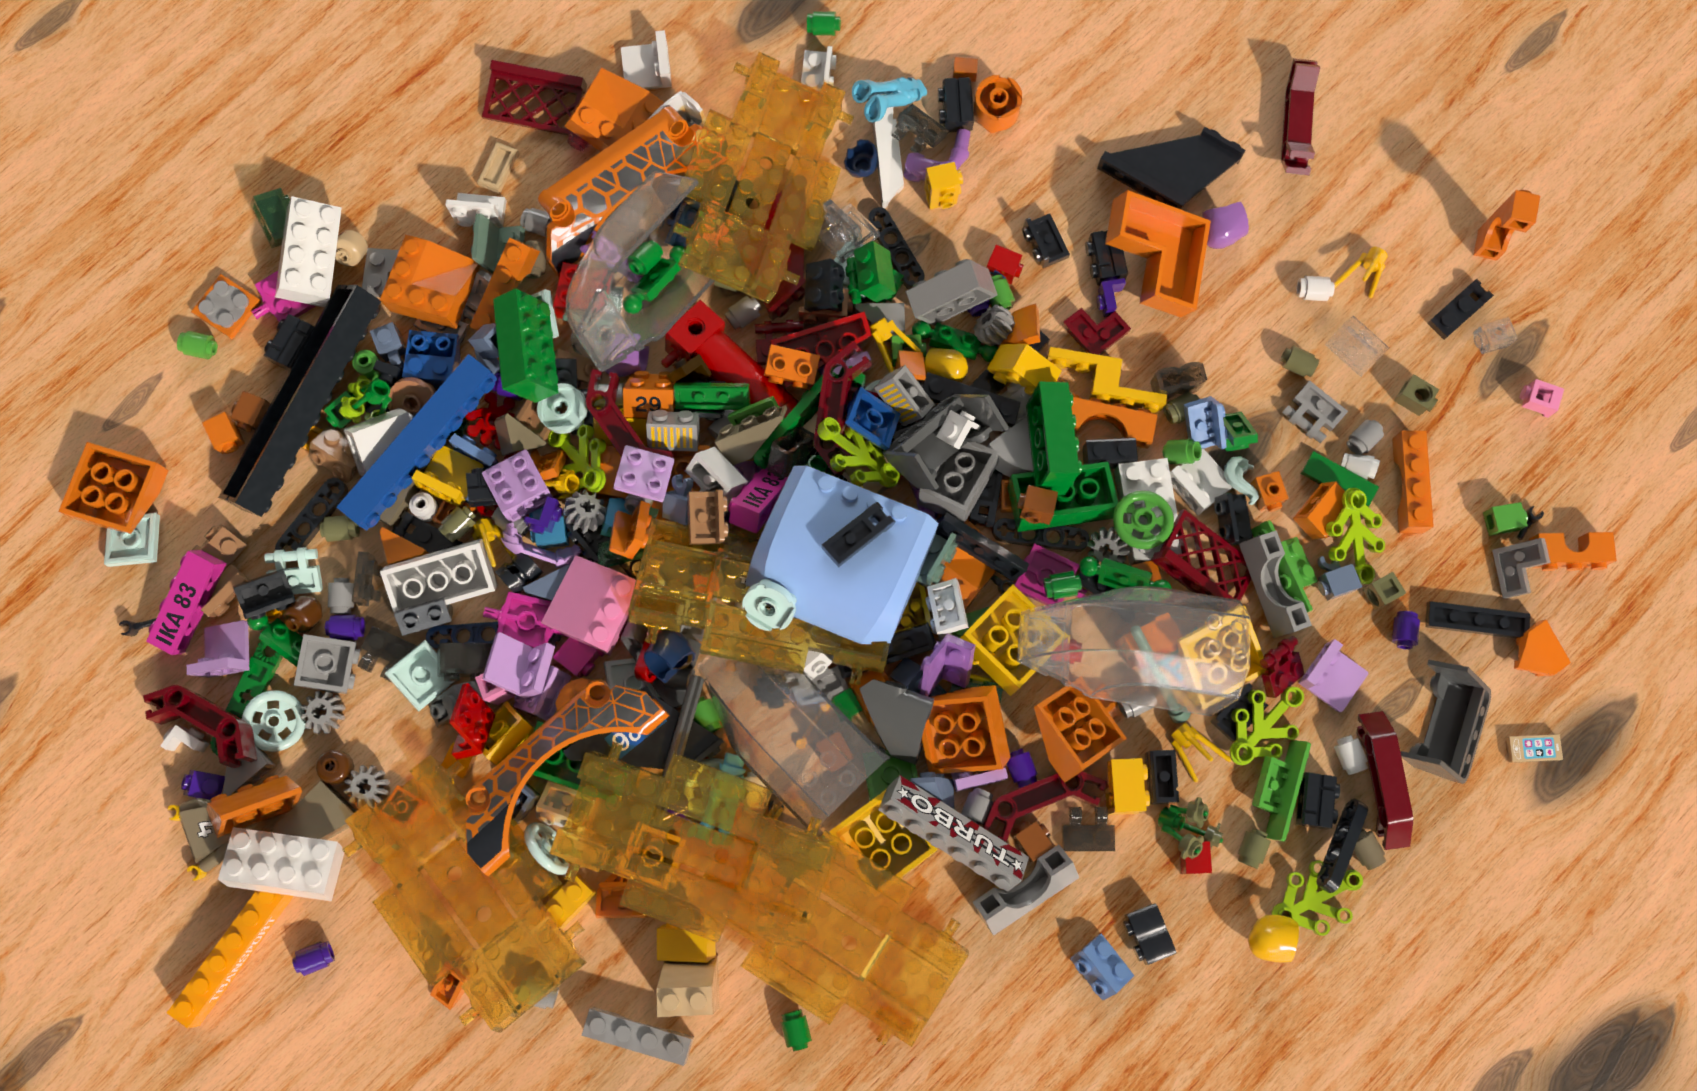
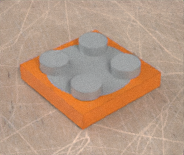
M220 274L191 312L230 339H233L253 314L251 311L256 309L261 301Z

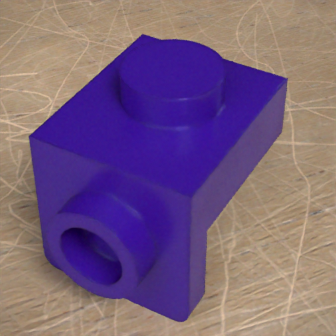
M1110 277L1101 282L1098 289L1097 306L1099 310H1102L1104 317H1108L1116 311L1117 305L1114 292L1123 290L1126 284L1125 278Z
M547 496L540 520L525 516L524 522L529 527V530L538 534H544V531L552 533L555 522H559L562 516L561 504L557 499Z
M190 770L189 775L185 774L182 780L181 789L184 790L183 795L211 800V798L222 793L225 776Z

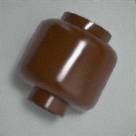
M298 596L295 598L296 601L284 610L283 616L286 626L291 631L307 633L321 620L323 616L322 606L312 596Z
M339 750L324 752L316 763L317 775L321 780L331 784L345 783L346 779L351 778V771L354 770L353 759L349 754Z

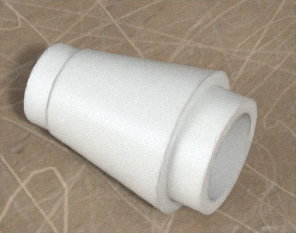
M1345 453L1341 466L1365 479H1368V477L1374 479L1380 460L1374 459L1375 456Z

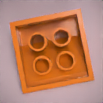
M996 685L971 687L931 697L934 698V703L922 735L929 772L945 774L1001 770L1004 768L1011 757Z
M274 775L264 779L261 785L253 787L252 784L237 789L238 793L230 796L224 793L211 798V802L207 804L206 810L215 834L219 838L232 833L233 827L246 828L290 812L297 805L302 790L288 776L279 778L278 775Z

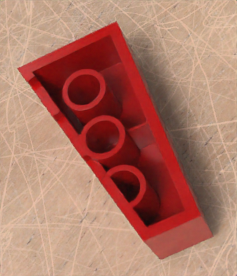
M864 311L770 340L769 346L772 344L820 355L817 368L819 369L855 341L857 344H860L872 334ZM783 381L782 384L785 389L793 385L792 382Z

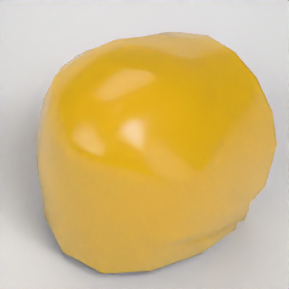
M929 349L924 362L925 373L929 372L962 383L968 373L967 360L963 354L955 349Z
M1265 915L1255 922L1249 933V948L1256 957L1262 960L1281 963L1291 962L1297 949L1299 925L1290 917Z

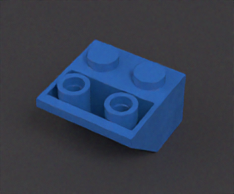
M409 330L402 377L418 378L426 383H431L434 388H440L461 363L459 335Z

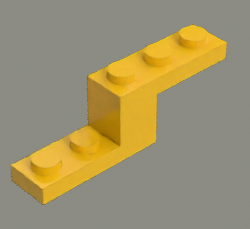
M1055 347L1049 348L1046 359L1059 369L1066 367L1075 368L1077 372L1081 373L1093 371L1089 399H1100L1105 404H1124L1127 408L1140 407L1148 409L1152 413L1162 411L1166 404V394L1119 387L1123 360L1121 358Z

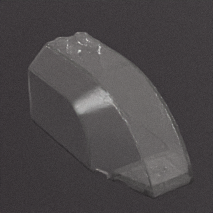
M653 171L600 226L578 265L567 292L566 315L572 331L599 371L604 372L627 358L626 355L633 351L644 349V345L651 341L661 339L738 256L736 251L695 242L693 249H687L689 254L687 262L679 265L681 270L659 292L656 298L651 302L643 300L642 309L636 314H630L624 310V298L633 294L631 289L643 277L642 275L634 274L630 270L628 257L642 243L653 240L663 250L661 258L669 259V253L673 247L665 243L671 228L666 224V221L670 219L669 214L699 184L697 179Z
M1150 586L1114 589L1022 611L1020 613L1017 662L1045 676L1049 675L1061 681V684L1067 687L1072 686L1082 691L1083 695L1089 698L1212 716L1237 701L1242 692L1250 669V615L1240 600Z
M731 631L697 665L701 677L704 678V684L728 741L736 754L812 834L821 830L824 827V821L876 769L892 758L870 733L815 678L813 679L797 663L735 631Z

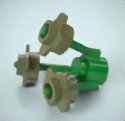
M1197 797L1195 801L1189 802L1187 808L1171 804L1170 808L1164 807L1159 815L1158 826L1162 827V832L1170 834L1180 842L1178 850L1181 852V858L1183 859L1197 857L1201 853L1202 843L1205 841H1210L1211 849L1213 846L1218 848L1219 844L1223 842V833L1219 832L1220 823H1218L1217 827L1209 825L1206 831L1199 829L1203 827L1204 821L1209 816L1208 806L1202 802L1201 797ZM1182 814L1187 815L1189 822L1197 823V827L1185 823V817ZM1182 828H1184L1200 836L1195 837L1194 835L1189 833L1182 837L1175 831H1180Z

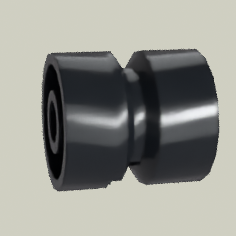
M521 552L511 557V563L505 562L495 571L502 581L517 594L524 590L523 587L527 585V581H534L543 573L527 554Z

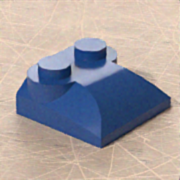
M860 386L855 391L853 399L847 405L845 424L877 447L888 450L901 414Z

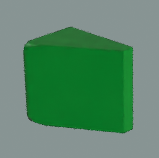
M851 688L828 701L840 723L863 711Z

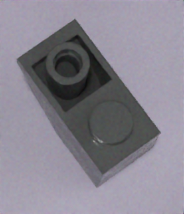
M476 680L465 682L469 683L482 698ZM465 683L453 685L428 704L430 714L437 727L450 723L449 720L461 687Z

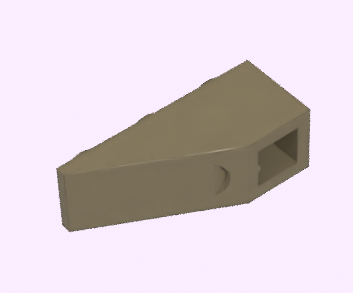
M786 405L779 408L776 406L771 407L762 415L757 417L751 415L737 425L728 424L721 428L715 441L721 454L732 465L751 459L784 418L787 410Z

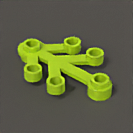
M831 417L825 418L818 425L817 433L821 439L833 440L852 455L843 456L837 454L830 460V466L834 471L841 472L845 467L867 466L872 470L871 472H864L858 469L850 475L852 484L861 487L866 482H879L888 488L894 487L897 484L900 473L890 463L886 462L881 448L868 440L865 442L861 435L846 427L844 430L845 434L849 439L854 440V445L840 434L841 428L839 423Z
M585 424L578 428L579 452L570 442L571 437L569 433L559 434L550 431L548 443L552 447L562 448L574 462L563 466L564 469L584 474L583 478L579 479L580 486L577 492L580 493L581 489L587 488L590 492L596 493L603 488L606 482L605 473L600 468V454L605 451L606 442L599 438L592 439L594 428ZM589 449L591 451V466L588 463Z
M1349 488L1343 494V508L1335 521H1331L1326 525V533L1329 536L1339 537L1343 533L1344 524L1350 517V526L1338 546L1330 548L1329 558L1332 561H1343L1353 541L1354 568L1361 584H1370L1375 578V570L1365 562L1363 539L1368 543L1370 552H1383L1385 541L1382 538L1376 537L1368 529L1381 527L1383 520L1380 514L1374 513L1366 505L1367 498L1363 491L1358 488ZM1360 514L1365 517L1366 526L1361 523Z
M1288 687L1281 693V700L1265 718L1263 703L1266 700V695L1261 690H1251L1248 693V701L1252 704L1253 732L1248 737L1246 722L1249 720L1248 711L1242 708H1236L1232 711L1231 718L1236 723V741L1231 745L1229 755L1235 764L1247 765L1254 757L1270 756L1276 759L1281 757L1283 749L1277 743H1268L1266 747L1254 746L1261 739L1285 738L1295 740L1298 737L1299 729L1295 725L1285 724L1279 728L1271 727L1289 706L1298 707L1303 703L1304 693L1300 688ZM1289 692L1292 693V698L1290 700H1288ZM1256 693L1259 694V700L1257 702L1254 700V696ZM1240 712L1243 713V718L1241 720L1238 719V714ZM1289 728H1292L1291 736H1288L1287 733ZM1275 746L1276 753L1272 755L1271 750ZM1240 748L1243 749V754L1241 756H1239Z
M1316 860L1309 864L1310 874L1303 900L1294 904L1297 888L1304 884L1303 875L1299 872L1289 873L1286 878L1287 888L1283 902L1274 906L1271 915L1282 916V912L1286 910L1289 913V917L1295 920L1299 926L1312 930L1316 935L1324 936L1330 931V925L1327 921H1314L1299 914L1311 910L1332 917L1341 924L1351 922L1353 914L1348 908H1335L1322 902L1345 890L1355 891L1360 889L1363 884V877L1356 870H1346L1343 881L1335 892L1328 893L1323 889L1317 892L1318 885L1316 881L1319 873L1314 871V865L1318 863L1322 866L1323 861ZM1293 875L1299 878L1297 885H1294L1291 881ZM1351 875H1354L1357 879L1355 885L1349 882ZM1341 911L1347 913V919L1344 921L1340 918ZM1319 923H1323L1325 926V930L1322 933L1317 929Z

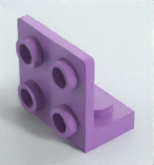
M948 633L941 642L938 641L930 657L926 656L922 662L921 670L923 671V676L918 685V689L921 690L920 694L929 696L941 679L965 688L970 681L975 644Z

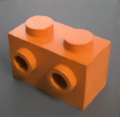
M771 344L763 376L769 377L768 381L772 383L783 384V381L793 383L792 387L807 390L808 386L812 387L814 385L820 355Z
M1336 481L1321 483L1293 520L1311 539L1330 537L1326 533V525L1331 521H1335L1343 508L1342 497L1345 491Z

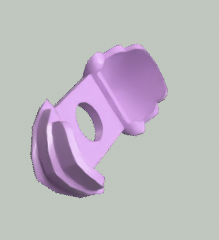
M513 522L506 525V529L503 531V538H501L505 547L514 554L521 552L555 564V568H562L566 565L570 566L575 555L579 556L582 552L577 545H573L572 548H558L554 553L525 543L522 536L518 534L517 529L514 528Z

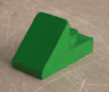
M1242 411L1225 414L1223 421L1228 433L1225 448L1227 452L1247 449L1249 444L1258 443V433Z

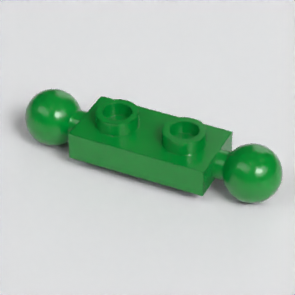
M675 246L670 250L669 259L661 258V261L631 289L633 294L624 298V310L630 314H636L642 309L643 300L651 302L656 298L659 292L681 270L679 265L687 262L689 257L687 249L683 246Z
M917 321L912 327V334H921V340L931 338L929 346L940 349H955L962 353L964 357L972 360L976 359L978 353L981 354L985 361L991 362L999 348L997 345H982L974 334L938 322L935 329H932L924 321Z
M1089 556L1083 558L1079 564L1080 572L1083 575L1090 577L1098 574V583L1144 598L1151 591L1155 598L1163 600L1168 598L1172 592V587L1168 581L1163 579L1155 582L1151 581L1153 573L1104 558L1101 565H1099L1094 557Z
M267 615L256 620H251V617L247 619V624L251 629L262 630L259 636L261 641L297 667L303 640L301 635L291 631L278 618L271 624L268 622Z

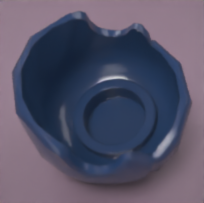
M859 139L854 148L847 149L844 166L851 176L855 178L867 177L877 169L878 153L871 141Z

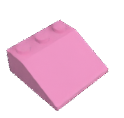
M575 555L541 624L610 656L644 587L641 582Z

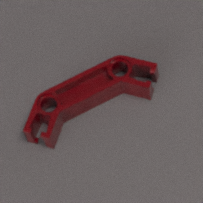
M1293 58L1285 93L1281 163L1285 173L1310 176L1311 167L1308 165V160L1314 159L1315 155L1311 145L1314 93L1320 72V66L1317 65L1318 62L1315 60Z
M855 341L835 355L825 365L814 434L816 450L837 476H840L846 470L844 468L841 472L834 471L830 466L832 456L840 449L846 456L852 455L836 442H834L830 449H824L823 439L819 437L817 430L818 425L825 418L831 417L839 423L841 428L840 434L844 436L852 380L873 365L867 356L862 357V361L852 368L846 364V361L853 354L862 351ZM842 366L844 368L843 376L834 378V369Z
M592 369L586 405L621 458L627 445L674 459L673 453L670 451L645 447L615 404L620 381L617 373H609L610 383L608 390L604 392L598 390L599 380L602 381V371ZM597 400H606L603 408H594Z
M171 685L143 695L144 702L155 706L157 709L154 712L151 709L145 711L147 720L162 725L183 718L215 737L220 764L237 768L242 766V762L240 760L237 761V759L250 763L257 761L252 726L207 698L179 685Z
M1383 711L1358 714V721L1362 726L1357 727L1356 734L1366 751L1378 811L1375 833L1378 837H1384L1382 841L1384 850L1410 847L1414 818L1397 734Z
M1082 771L1074 776L1077 780V786L1071 789L1066 786L1059 774L1056 773L994 800L983 828L988 831L994 818L1003 821L1005 826L1002 835L997 837L1007 842L1016 818L1067 797H1072L1093 807L1098 806L1101 799L1096 796L1092 798L1082 793L1081 789L1084 786V782L1096 785L1097 789L1104 791L1107 781ZM1001 802L1010 805L1011 813L1009 816H1002L998 812V805Z

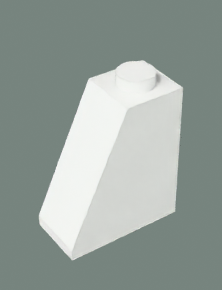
M397 408L344 429L359 475L364 476L413 419L410 413Z

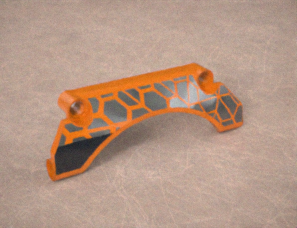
M668 106L555 184L544 189L538 196V202L552 220L547 225L546 261L558 277L560 276L563 262L570 264L581 262L585 254L580 250V247L591 243L593 239L592 232L595 231L597 233L608 216L622 202L641 188L658 179L676 173L688 171L710 172L731 158L733 155L725 139L721 135L696 123L689 127L683 117L673 107Z
M596 679L591 681L468 791L465 800L467 806L472 810V813L466 817V852L487 876H490L511 857L510 825L520 792L535 770L555 752L575 741L596 734L629 732L648 735L668 718L669 714L656 699H652L645 691L619 685L610 690L609 685L604 680ZM593 686H602L605 690V695L602 698H594L590 692ZM474 791H481L484 793L486 800L483 803H477L473 800L472 793Z

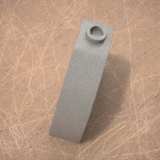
M1026 416L987 446L999 452L995 469L1008 477H1011L1012 474L1033 472Z

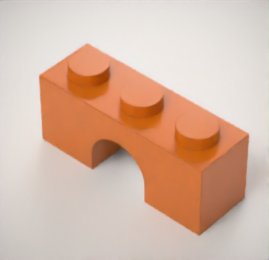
M1588 532L1578 537L1577 552L1570 550L1566 546L1564 533H1539L1529 538V541L1545 538L1551 563L1532 567H1541L1542 571L1558 570V567H1566L1567 571L1581 570L1586 566H1591V570L1607 569V565L1617 561L1613 532Z

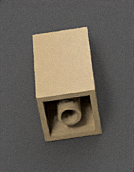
M718 955L707 963L664 961L657 985V1017L713 1015L719 1009Z

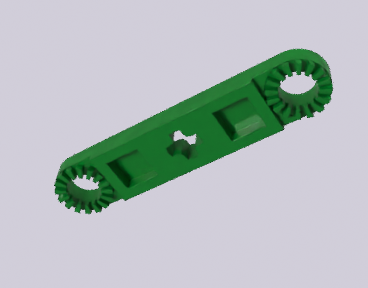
M833 372V377L839 378V375ZM823 375L810 390L803 393L799 403L758 449L754 457V463L762 469L768 468L769 465L771 466V461H775L776 455H780L797 436L798 431L818 411Z
M263 641L258 643V647L249 661V671H244L226 708L227 711L241 719L245 707L250 702L247 700L244 703L243 693L250 692V695L254 698L266 692L283 658L279 653H275L273 657H267L265 655V648L268 645ZM212 737L210 748L218 756L216 738Z

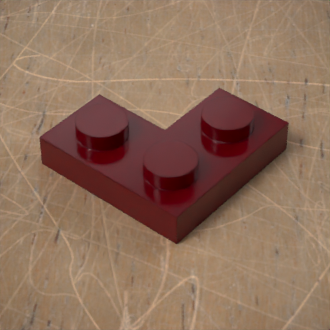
M1082 307L1062 323V326L1086 353L1097 355L1104 353L1131 330L1116 311L1097 325Z

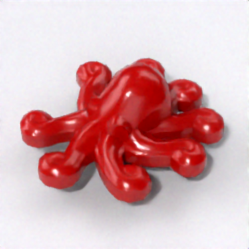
M489 392L484 397V400L489 403L488 408L468 412L465 416L469 421L481 418L475 425H469L466 430L467 434L472 437L478 436L481 433L480 443L485 447L491 445L492 440H495V448L501 451L494 421L497 417L507 413L514 418L515 414L507 411L514 408L515 402L513 399L506 397L503 400V405L497 407L496 394Z

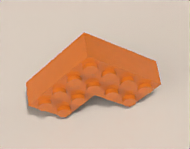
M1129 190L1113 199L1105 244L1147 259L1140 304L1180 318L1197 310L1211 221Z

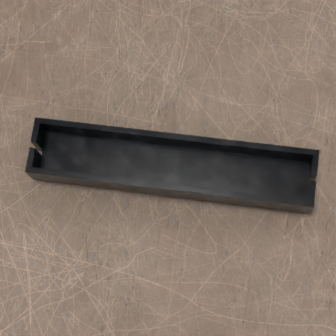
M337 285L218 498L245 512L260 517L269 511L272 505L271 499L275 492L282 488L284 476L294 466L299 449L307 443L311 427L318 423L321 417L320 411L331 400L332 390L335 384L339 383L343 378V370L347 363L355 356V348L359 341H362L367 335V327L370 321L378 315L380 299L358 285Z

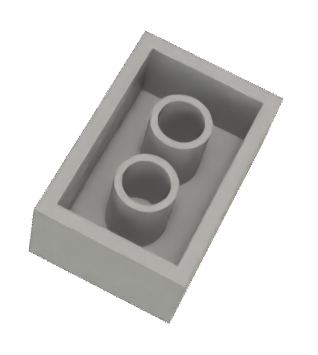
M970 259L961 260L955 264V267L939 271L934 274L933 278L927 281H919L913 285V288L906 291L915 318L934 326L937 322L942 323L998 295L989 269Z
M967 442L935 469L937 473L935 481L939 488L937 490L920 488L918 504L942 516L947 512L965 523L996 468L999 452L980 443Z

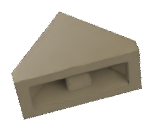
M508 413L497 417L494 421L502 456L516 454L523 450L532 451L546 444V441Z

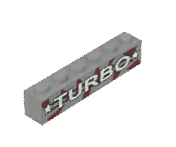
M901 775L887 787L878 810L887 815L889 819L903 825L913 834L922 837L931 843L932 846L941 849L952 856L954 860L963 863L978 875H982L1007 892L1022 881L1029 859L1027 855Z

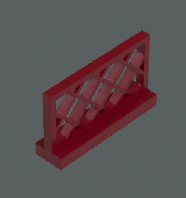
M491 60L489 68L491 76L482 113L483 119L575 136V133L569 129L560 128L556 121L566 114L570 117V112L575 110L587 89V83L583 77ZM497 79L507 81L510 86L500 94L495 90ZM523 84L529 85L532 92L521 99L515 89ZM545 89L552 90L555 97L543 103L538 94ZM513 91L519 101L507 108L502 98ZM568 93L576 94L575 103L566 108L561 98ZM536 96L542 105L529 112L524 103ZM559 100L564 110L553 117L547 107ZM500 101L505 110L498 115L489 114L491 105ZM522 105L528 114L521 119H514L510 112ZM545 109L551 119L543 124L537 123L533 116Z
M1185 509L1180 510L1170 536L1163 543L1160 551L1154 552L1150 560L1221 615H1225L1242 606L1240 601L1252 579L1243 554ZM1184 519L1190 523L1191 534L1184 535L1182 527ZM1201 534L1208 537L1210 548H1202ZM1193 536L1196 551L1188 552L1185 538ZM1179 539L1182 552L1179 555L1170 549L1173 541ZM1222 548L1226 551L1229 562L1221 563L1218 549ZM1204 552H1212L1215 565L1207 567ZM1197 554L1200 568L1196 569L1191 565L1189 555ZM1238 562L1247 567L1243 577H1239L1236 565ZM1230 565L1233 579L1225 581L1222 566ZM1216 568L1218 583L1210 580L1208 569ZM1234 582L1236 590L1234 597L1228 594L1226 583Z

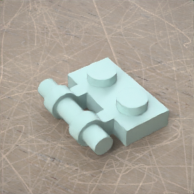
M303 547L297 548V551L287 552L282 549L275 550L274 553L265 554V562L275 563L276 567L274 570H268L266 574L284 569L293 594L321 592L323 590L320 566H309L308 562L309 559L318 558L317 549ZM298 560L299 567L286 568L287 561Z

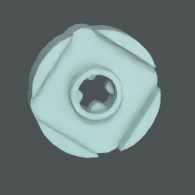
M560 383L558 384V394L538 402L537 414L540 421L549 430L565 434L578 429L584 424L588 408L586 398L581 391L570 384ZM562 403H565L568 408L565 413L561 414L557 409L562 407Z
M762 579L759 583L752 585L743 598L742 606H745L747 619L757 628L765 631H771L772 628H780L779 630H782L789 626L795 615L797 599L794 594L790 593L783 586L773 583L769 579ZM766 603L773 605L774 608L767 609Z

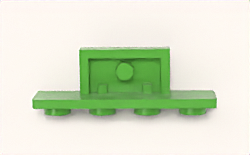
M1271 520L1265 521L1251 529L1254 538L1276 531ZM1294 537L1281 542L1285 555L1279 563V580L1283 589L1290 597L1303 601L1308 613L1313 608L1303 588L1317 583L1318 580L1303 551L1302 545L1298 538Z
M1291 740L1285 762L1270 756H1265L1252 805L1271 813L1266 829L1268 839L1283 842L1286 840L1306 762L1309 757L1311 743L1307 741Z

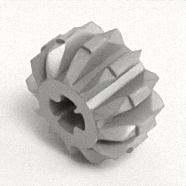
M996 304L992 308L989 307L976 320L977 324L973 328L975 330L974 335L977 336L981 343L986 345H1000L1013 332L1012 328L1015 326L1014 317L1011 315V312Z
M586 489L582 494L576 491L565 502L563 515L567 516L566 524L573 523V531L579 527L582 529L583 534L588 531V528L594 532L605 520L604 516L607 508L603 507L604 499H596V493L588 495Z
M1105 527L1100 528L1099 533L1094 532L1091 535L1093 540L1087 543V546L1092 548L1088 552V556H1095L1098 563L1107 558L1123 564L1126 561L1125 555H1129L1130 549L1125 547L1128 544L1122 541L1118 534H1115L1116 530L1114 527H1111L1109 531ZM1106 544L1110 545L1111 552L1108 551V547L1105 546Z
M316 691L315 699L311 696L306 697L309 705L300 706L302 710L306 711L300 718L307 721L305 724L307 729L313 728V732L316 734H320L322 730L324 733L330 734L331 726L335 729L340 728L337 720L345 719V716L341 715L340 712L346 708L345 705L339 704L341 701L339 696L333 697V693L330 691H326L324 695L322 692ZM320 710H327L326 715H319Z
M362 765L359 768V772L352 770L351 776L353 780H345V783L351 786L344 790V793L352 795L349 798V802L351 804L357 802V808L363 809L366 805L369 809H373L375 802L379 804L384 802L380 796L381 794H389V791L383 789V786L390 784V781L382 779L385 776V772L382 770L377 772V767L373 765L369 769ZM365 783L371 785L370 791L363 789Z

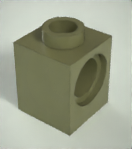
M1413 374L1404 383L1394 401L1420 416L1426 410L1430 412L1438 401L1435 396L1440 389ZM1415 393H1419L1423 401L1418 400Z
M1394 572L1363 588L1375 610L1406 594Z

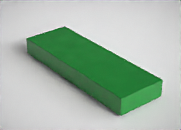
M675 382V409L739 410L750 405L749 383Z
M1315 451L1311 453L1300 473L1318 484L1336 481L1344 491L1349 488H1358L1365 493L1367 498L1366 505L1368 507L1379 489V486Z

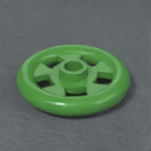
M1141 490L1129 493L1118 502L1114 510L1113 523L1116 533L1126 544L1137 549H1151L1161 545L1168 539L1173 530L1174 516L1170 505L1163 497L1151 491ZM1144 500L1145 507L1135 509L1134 502ZM1156 506L1159 507L1163 514L1156 518L1155 513L1151 510ZM1124 513L1132 514L1131 524L1123 522ZM1145 517L1147 524H1141L1139 518ZM1155 524L1162 528L1156 536L1150 532ZM1133 529L1144 533L1142 539L1131 535Z

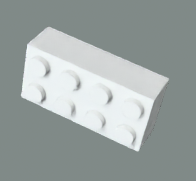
M291 196L286 212L275 298L320 307L327 305L331 294L341 207Z
M1168 458L1118 464L1114 470L1118 501L1135 491L1154 492L1168 502L1175 522L1178 515ZM1144 500L1134 502L1135 509L1145 507ZM1158 506L1151 509L1155 513L1156 518L1163 515ZM1124 513L1123 522L1131 524L1132 514ZM1140 517L1139 522L1141 524H1147V519L1145 517ZM1155 524L1150 532L1156 536L1162 528ZM1133 529L1131 535L1142 539L1144 533ZM1179 539L1174 540L1170 547L1177 555L1182 554ZM1163 543L1151 549H1137L1127 545L1126 547L1130 549L1128 555L1129 566L1150 561L1154 552L1160 551Z
M482 538L387 565L380 571L394 615L398 610L444 598L446 605L493 592L498 586Z
M233 827L218 880L227 887L332 901L345 849L336 841Z

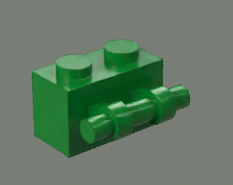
M871 241L855 249L854 257L846 259L847 266L845 267L846 276L849 277L850 284L848 285V294L851 296L853 304L861 302L862 294L876 303L896 294L889 250L875 241Z

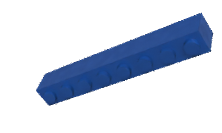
M468 354L336 508L366 531L374 527L379 522L380 515L384 510L390 508L396 502L397 495L402 489H406L413 482L412 476L415 471L422 470L428 465L432 454L445 445L446 438L450 433L456 431L461 426L462 419L468 412L476 409L481 397L493 389L497 380L495 375Z

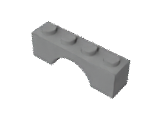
M1277 530L1239 543L1273 638L1312 626L1303 601L1290 597L1280 583L1278 568L1285 552Z
M1058 844L1037 858L1033 872L1022 883L1013 887L1008 892L993 888L973 901V904L980 918L994 936L1079 878L1073 861Z
M596 1007L589 1009L581 1035L682 1066L687 1063L694 1036L671 1029L646 1025L625 1018L620 1014Z

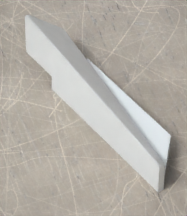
M894 107L887 108L884 117L878 122H873L874 141L878 153V176L882 208H887L892 198L904 188L896 119H893Z

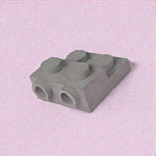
M304 634L294 686L347 694V690L353 689L356 674H351L352 664L358 665L360 649H355L356 642Z

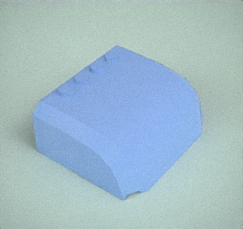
M794 466L758 541L745 585L751 587L762 579H769L795 595L797 599L795 618L859 644H871V642L881 641L891 643L930 551L939 523L927 513L809 466ZM879 502L883 507L882 511L887 516L890 515L895 520V524L838 568L821 548L822 544L871 505ZM875 518L870 519L874 526L879 523ZM766 603V606L774 608L773 605Z

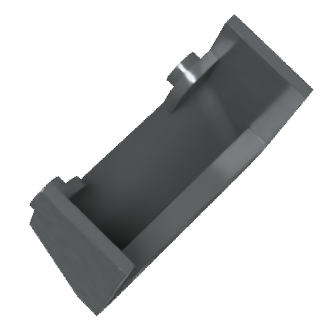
M955 394L944 399L922 419L890 444L888 450H883L884 457L914 487L937 490L939 486L935 481L937 476L935 469L959 450L936 437L950 410L959 415L963 410L974 416L973 422L981 426L979 431L972 427L970 428L961 447L967 442L981 443L989 438L991 431H1007L1009 429L990 395Z
M1428 660L1427 665L1436 672L1430 681V689L1433 690V694L1437 697L1424 743L1418 742L1415 746L1411 747L1409 753L1401 751V757L1414 768L1464 784L1471 771L1491 702V689L1467 666Z

